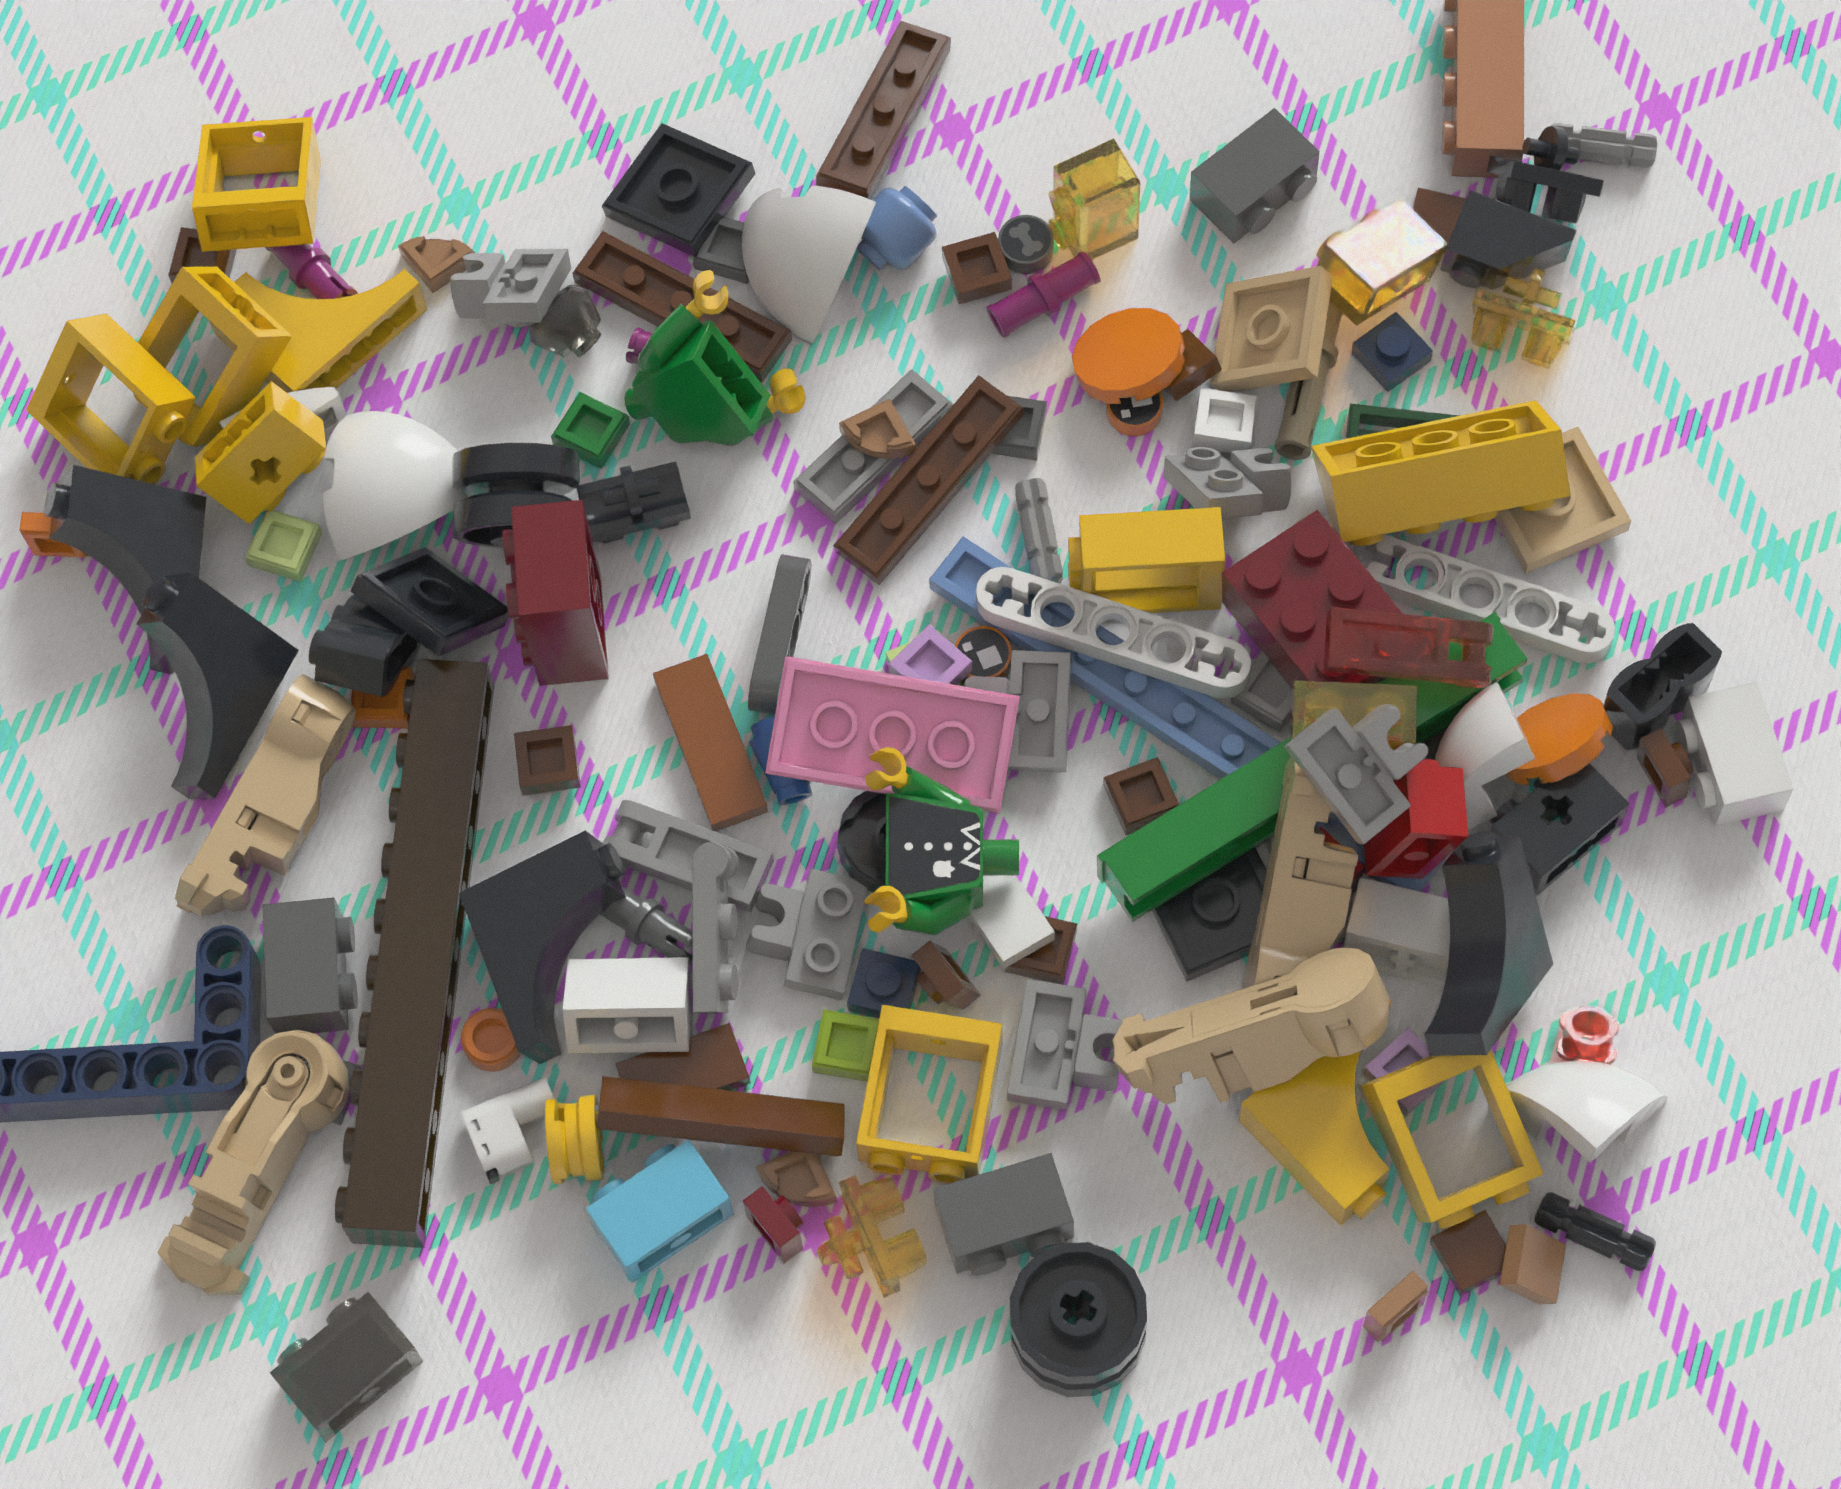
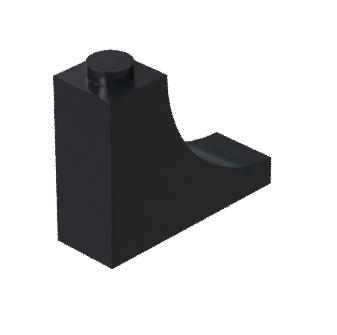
M73 465L59 483L53 482L49 487L44 507L45 516L52 517L49 539L77 548L106 567L125 587L137 606L140 615L145 610L142 604L143 598L157 579L165 575L188 572L199 578L207 497ZM147 633L150 651V670L173 674L175 670L169 659Z
M191 572L165 575L157 579L146 592L142 602L145 610L136 625L148 633L165 653L175 670L184 696L187 720L186 742L182 761L171 787L188 799H215L299 650Z
M586 830L459 893L519 1053L539 1064L561 1055L555 1030L554 1004L558 980L570 950L589 924L612 903L626 897L619 877L625 875V869L616 849L609 842L603 844Z
M1491 831L1470 834L1442 865L1449 906L1450 946L1447 975L1441 1000L1430 1026L1424 1033L1430 1056L1487 1055L1553 966L1520 835L1496 836Z

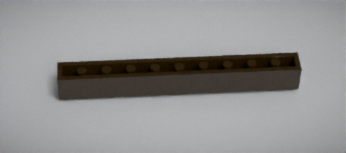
M417 659L415 679H407L405 682L403 707L405 714H410L408 733H399L396 746V764L398 768H403L401 787H393L389 798V820L391 823H396L393 843L386 842L384 844L381 859L382 877L388 878L386 899H377L374 910L375 934H381L378 955L369 956L366 970L367 990L373 991L371 1012H362L358 1031L360 1048H366L363 1069H355L351 1081V1103L353 1106H358L355 1128L347 1127L343 1141L344 1164H350L347 1187L339 1186L335 1200L336 1223H342L343 1230L351 1243L425 1247L466 920V911L459 893L470 888L495 688L488 663Z

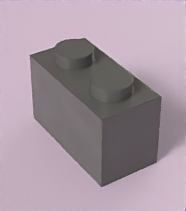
M1273 108L1191 171L1189 200L1234 244L1248 232L1256 234L1263 230L1271 222L1279 208L1290 200L1297 202L1303 199L1313 189L1317 182L1320 151L1278 110Z
M334 897L262 904L266 1018L275 1034L292 1030H302L311 1033L349 1030L348 1010L357 1009L358 1005L354 973H346V953L355 951V933L351 916L343 917Z
M1052 1153L933 1189L935 1208L956 1274L968 1270L974 1276L988 1274L1003 1268L1007 1264V1258L1029 1252L1031 1257H1035L1045 1250L1065 1243V1240L1074 1238V1220Z

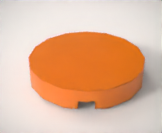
M1128 308L1108 314L1090 325L1077 340L1072 355L1074 372L1079 385L1091 398L1107 404H1121L1120 398L1134 396L1137 402L1150 398L1168 387L1182 371L1185 361L1183 356L1185 344L1179 325L1168 314L1152 308Z
M1571 693L1550 698L1529 708L1518 716L1517 720L1536 759L1505 775L1510 780L1521 785H1529L1528 778L1540 777L1542 783H1552L1579 772L1595 760L1605 747L1601 741L1605 734L1611 737L1613 730L1612 722L1602 701L1590 694Z

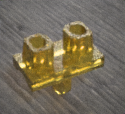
M1534 268L1529 282L1510 276L1507 277L1503 292L1523 298L1522 302L1477 288L1472 302L1473 314L1476 315L1473 322L1471 342L1474 345L1500 352L1509 325L1528 331L1530 333L1521 359L1550 369L1560 353L1563 343L1570 345L1575 331L1574 325L1576 320L1535 307L1536 303L1557 309L1562 293L1542 287L1546 271Z
M856 1175L838 1182L842 1192L841 1200L854 1230L847 1232L841 1216L831 1217L824 1222L830 1240L817 1249L816 1253L821 1264L832 1265L840 1263L846 1278L852 1279L864 1272L857 1256L864 1251L883 1298L899 1292V1279L909 1276L926 1265L927 1259L914 1228L883 1241L877 1227V1223L905 1212L904 1204L893 1178L887 1177L860 1185Z

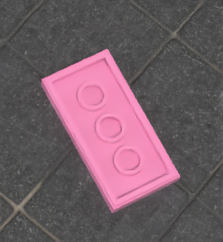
M785 656L765 773L882 794L894 793L892 785L881 790H872L865 782V775L874 770L885 773L882 765L870 760L869 755L882 748L891 747L900 751L904 756L906 767H911L965 797L972 806H977L983 809V811L1000 814L1020 696Z

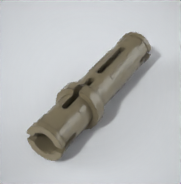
M1332 297L1329 300L1318 378L1290 382L1281 426L1274 445L1277 453L1285 458L1302 460L1308 458L1311 454L1313 435L1322 404L1329 369L1335 366L1339 353L1335 346L1341 317L1344 313V307H1341L1342 303Z

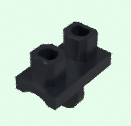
M1548 126L1542 131L1538 139L1528 137L1524 140L1522 152L1523 154L1534 156V165L1490 155L1486 172L1499 175L1495 200L1531 212L1537 184L1546 185L1548 190L1541 216L1577 224L1586 195L1600 197L1604 180L1560 170L1564 163L1575 165L1580 155L1578 148L1568 146V136L1563 128Z
M676 461L632 472L631 465L619 468L621 475L578 485L576 488L579 500H583L593 543L601 541L605 544L621 540L627 534L655 527L661 530L677 526L680 521L691 519Z

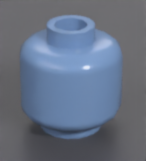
M904 186L900 191L893 188H884L872 200L876 204L861 237L862 241L856 249L879 270L886 263L896 269L906 270L935 240L937 231L932 222L937 215L908 187Z

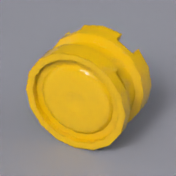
M596 1095L580 1096L577 1103H558L556 1098L546 1100V1142L550 1173L554 1185L563 1184L569 1174L572 1177L585 1176L587 1181L604 1179L602 1130L597 1128L598 1110H595V1105H598V1099Z

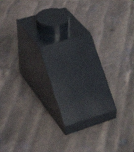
M1470 190L1445 249L1440 270L1449 273L1455 282L1470 288L1483 286L1494 290L1565 262L1577 230Z

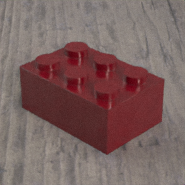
M583 500L511 507L513 529H506L502 532L506 565H510L512 583L506 584V599L509 618L514 619L516 641L521 643L524 666H534L539 686L609 679L601 571Z
M1318 510L1222 572V603L1257 647L1269 658V662L1290 688L1296 692L1299 699L1316 720L1330 708L1342 706L1423 656L1424 638Z

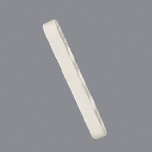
M1383 534V540L1371 545L1354 546L1349 541L1344 542L1356 557L1361 556L1364 549L1375 553L1374 561H1371L1366 569L1386 594L1395 601L1469 626H1473L1496 612L1501 618L1500 623L1514 641L1577 663L1590 664L1598 662L1607 655L1611 648L1615 633L1613 619L1606 610L1596 605L1387 534ZM1392 557L1399 559L1394 579L1387 578V571L1391 566ZM1414 566H1426L1435 573L1437 582L1429 589H1415L1406 582L1405 572ZM1477 584L1487 588L1491 593L1492 601L1484 608H1471L1464 604L1459 593L1467 585ZM1522 604H1537L1545 610L1548 620L1539 627H1526L1516 618L1515 610ZM1560 613L1566 615V619L1560 636L1552 633L1555 630L1558 614ZM1585 624L1595 627V637L1591 639L1590 644L1578 641L1580 637L1579 631L1584 628Z
M997 567L990 569L982 575L977 583L976 602L978 611L985 621L995 626L1215 698L1227 699L1235 697L1243 692L1249 683L1251 670L1249 652L1242 644L1232 639L1013 568ZM1003 587L1011 588L1012 599H1006L1002 607L995 606L991 593L999 594ZM1029 594H1034L1036 596L1032 601L1031 617H1025L1024 604L1028 605ZM1054 602L1065 603L1074 611V617L1065 626L1053 627L1046 624L1041 618V612L1044 607ZM1117 620L1127 626L1130 635L1121 644L1108 645L1102 642L1096 635L1099 625L1105 621ZM1172 638L1184 646L1185 654L1177 662L1163 663L1152 654L1151 649L1154 644L1160 639ZM1195 648L1203 649L1202 661H1198V671L1194 672L1190 668L1194 662ZM1223 658L1232 660L1233 671L1235 672H1229L1225 679L1215 677L1214 666H1219Z

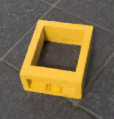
M312 117L202 125L192 211L202 252L314 244L321 158ZM260 131L263 132L265 136L257 137L253 133ZM298 171L297 186L223 191L225 176Z
M217 266L182 267L138 341L149 354L166 368L200 311L237 346L202 407L200 408L194 402L186 418L187 426L178 439L194 447L207 445L222 430L219 424L220 421L244 409L257 396L292 337L289 332ZM134 394V397L136 398V400H137L140 404H142L143 406H145L146 408H148V406H146V405Z
M106 313L66 321L26 411L86 468L155 484L165 472V462L176 439L181 436L187 426L186 418L196 397ZM103 366L148 406L130 447L85 405Z
M1221 507L1079 515V537H1068L1069 587L1149 613L1221 609L1222 572L1225 569Z
M882 1005L856 1141L858 1160L867 1162L869 1169L882 1174L900 1175L903 1174L904 1169L928 1172L930 1179L944 1184L980 1175L1003 1045L1002 1023ZM895 1049L982 1062L966 1152L878 1138Z
M1491 1050L1487 1055L1428 1056L1360 1085L1418 1222L1432 1223L1437 1221L1440 1229L1451 1227L1475 1216L1471 1205L1492 1196L1496 1205L1519 1198L1531 1191L1527 1181L1544 1174ZM1473 1068L1514 1166L1438 1199L1397 1101Z

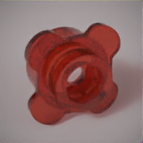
M1581 1006L1561 1014L1559 1026L1563 1030V1037L1556 1046V1052L1561 1059L1565 1061H1575L1578 1059L1580 1061H1594L1609 1065L1615 1062L1617 1050L1613 1047V1037L1618 1034L1620 1026L1614 1017L1595 1006ZM1582 1037H1588V1038H1591V1039H1593V1040H1586V1039H1583Z

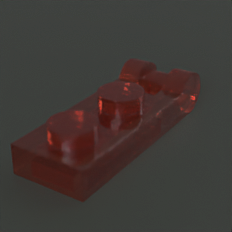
M1331 607L1326 617L1323 671L1453 683L1467 688L1488 687L1491 684V666L1486 664V647L1491 646L1493 643V625L1478 621ZM1449 642L1462 645V661L1448 660Z

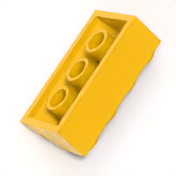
M1536 400L1311 446L1331 527L1344 542L1349 541L1354 546L1371 545L1383 540V534L1406 530L1410 534L1433 532L1441 527V522L1461 518L1465 522H1484L1495 518L1498 515L1497 511L1520 507V509L1525 511L1543 510L1555 504L1554 499L1571 496L1562 430Z

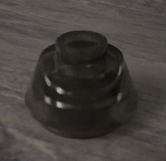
M568 285L559 291L542 321L529 325L531 342L535 346L561 357H566L572 352L577 357H581L589 351L602 333L597 329L601 317L588 289L584 286Z

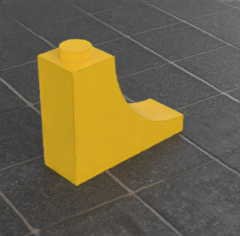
M405 269L375 288L356 295L335 299H307L284 294L265 286L247 272L234 281L237 286L292 335L265 381L267 384L272 381L286 393L312 388L334 387L337 389L427 310L420 283ZM210 322L214 334L235 352L237 346Z
M1364 1049L1347 1056H1324L1318 1058L1291 1080L1253 1092L1241 1103L1239 1122L1340 1226L1353 1214H1356L1359 1219L1365 1218L1387 1196V1193L1382 1188L1386 1184L1389 1168L1370 1144L1363 1130L1355 1100V1070Z

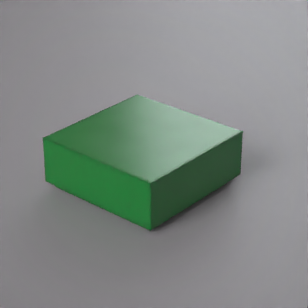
M579 392L551 435L553 445L573 449L579 454L580 459L602 469L630 425L629 416Z

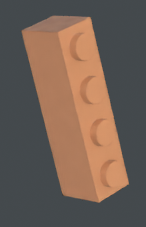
M1443 0V12H1453V25H1445L1443 31L1442 57L1443 59H1452V73H1444L1442 106L1452 107V121H1443L1442 154L1452 155L1451 176L1498 178L1499 175L1486 172L1490 155L1522 162L1524 0Z

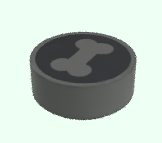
M1019 215L1008 220L999 231L998 241L1009 269L1019 273H1033L1041 270L1050 262L1054 252V235L1050 226L1043 219L1033 215Z

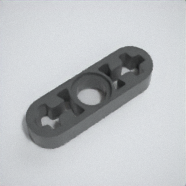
M781 554L750 681L748 694L749 711L772 715L776 713L785 656L794 657L810 586L811 559Z

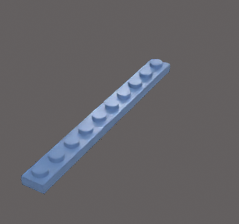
M964 536L929 578V587L932 591L984 625L1001 631L1010 642L1024 651L1070 652L1072 655L1071 681L1220 779L1281 743L1209 695L1019 634L985 621L977 607V583L982 575L990 569L1011 567ZM1003 587L999 594L991 593L995 606L1002 607L1006 599H1012V589L1009 587ZM1029 594V604H1024L1025 617H1031L1032 601L1036 596L1034 594ZM1061 602L1050 603L1041 612V618L1044 622L1053 627L1065 626L1074 617V611L1071 607ZM1101 625L1096 630L1097 637L1105 644L1117 645L1124 642V640ZM1329 812L1328 823L1316 821L1315 828L1323 827L1342 846L1352 848L1359 855L1358 861L1364 865L1363 872L1366 874L1364 844H1358L1335 813ZM1445 859L1423 879L1370 877L1377 882L1422 892Z

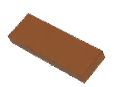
M708 654L654 672V682L712 830L719 831L768 813L767 803Z

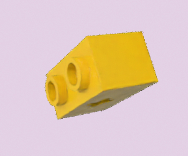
M271 381L195 456L196 486L247 524H250L263 511L269 512L277 507L284 498L287 487L301 473L309 474L320 464L326 450L323 420Z

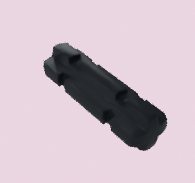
M1547 1192L1543 1196L1535 1214L1534 1221L1538 1226L1553 1233H1557L1558 1229L1567 1232L1565 1238L1608 1258H1611L1612 1254L1620 1256L1619 1263L1637 1271H1643L1648 1266L1656 1247V1241L1653 1237L1635 1229L1630 1234L1624 1231V1224L1580 1204L1578 1209L1569 1206L1571 1200L1556 1193Z

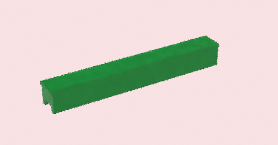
M1494 612L1337 709L1349 725L1353 727L1377 707L1384 704L1394 705L1400 711V719L1388 731L1387 742L1390 748L1396 750L1405 743L1423 744L1446 730L1459 711L1475 695L1488 686L1498 682L1505 694L1521 684L1523 677L1517 669L1527 664L1528 658L1500 623L1501 618ZM1304 729L1097 855L1098 879L1101 883L1105 882L1132 922L1274 836L1283 791L1282 782L1285 766L1290 758L1289 753L1283 746Z

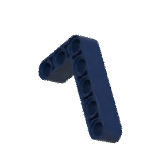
M221 925L208 930L198 942L196 950L194 1041L0 1052V1123L230 1110L246 1088L245 1076L248 1062L252 1053L260 1044L261 966L256 952L243 931L234 926ZM232 951L242 953L240 960L233 967L228 969L216 968L218 960L224 954ZM225 1009H241L240 1016L231 1025L224 1027L215 1026L216 1018ZM228 1065L240 1066L239 1074L230 1083L223 1085L213 1083L215 1075L223 1067ZM170 1068L179 1069V1075L174 1083L164 1088L153 1087L159 1073ZM111 1071L119 1072L118 1079L111 1088L101 1092L93 1091L94 1084L101 1075ZM49 1075L58 1076L57 1083L51 1091L41 1095L33 1094L35 1085L40 1079Z

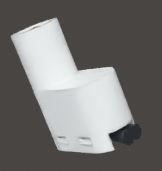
M546 1077L461 1111L462 1118L490 1184L500 1180L498 1174L503 1175L534 1162L520 1126L545 1116L546 1100L554 1099Z

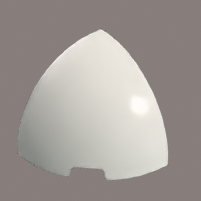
M811 186L803 197H790L781 188H777L758 197L748 210L742 233L743 261L752 288L770 314L785 328L791 330L792 333L813 344L853 258L876 202L850 192L822 186Z
M365 411L346 415L334 428L326 446L324 458L330 461L334 467L333 486L322 494L325 519L339 560L365 553L403 537L451 512L456 503L469 497L455 489L452 484V457L458 450L437 432L413 419L398 414Z
M1498 682L1475 695L1459 711L1445 731L1435 756V760L1442 767L1463 768L1468 830L1497 816L1483 785L1536 759Z
M1591 1061L1552 1063L1524 1073L1506 1084L1522 1124L1530 1135L1538 1140L1553 1126L1589 1162H1592L1617 1137L1623 1143L1628 1140L1666 1104L1668 1097L1656 1086L1628 1070L1614 1065Z

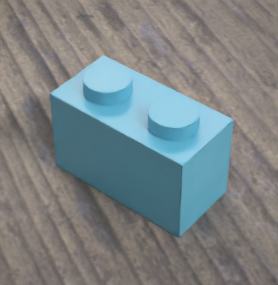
M689 1139L678 1147H675L674 1144H669L658 1149L644 1162L645 1169L627 1181H624L623 1178H618L607 1183L594 1194L592 1198L594 1203L586 1207L593 1227L631 1283L734 1215L730 1197Z

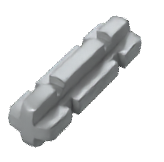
M1551 124V126L1560 127L1566 131L1568 146L1579 149V159L1622 164V159L1630 160V165L1651 167L1655 161L1657 137L1653 134L1635 132L1634 138L1626 137L1627 131L1582 126L1581 131H1574V125Z
M1040 478L1021 480L1015 486V496L1021 516L1020 522L1027 558L1030 563V574L1060 584L1063 580V570L1057 551L1058 545L1051 509L1048 505L1046 484Z

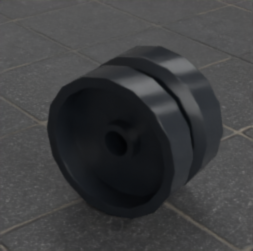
M540 443L485 444L464 448L455 452L452 457V484L455 489L469 497L454 505L453 538L461 543L503 548V530L513 529L511 507L573 501L565 496V494L576 489L580 483L579 454L570 448Z
M1090 1242L1061 1243L1037 1254L1019 1273L1010 1296L1011 1346L1022 1370L1042 1388L1066 1397L1095 1396L1118 1386L1136 1367L1146 1339V1293L1135 1270L1116 1252ZM1076 1315L1086 1318L1079 1319L1075 1325L1067 1323L1069 1318Z

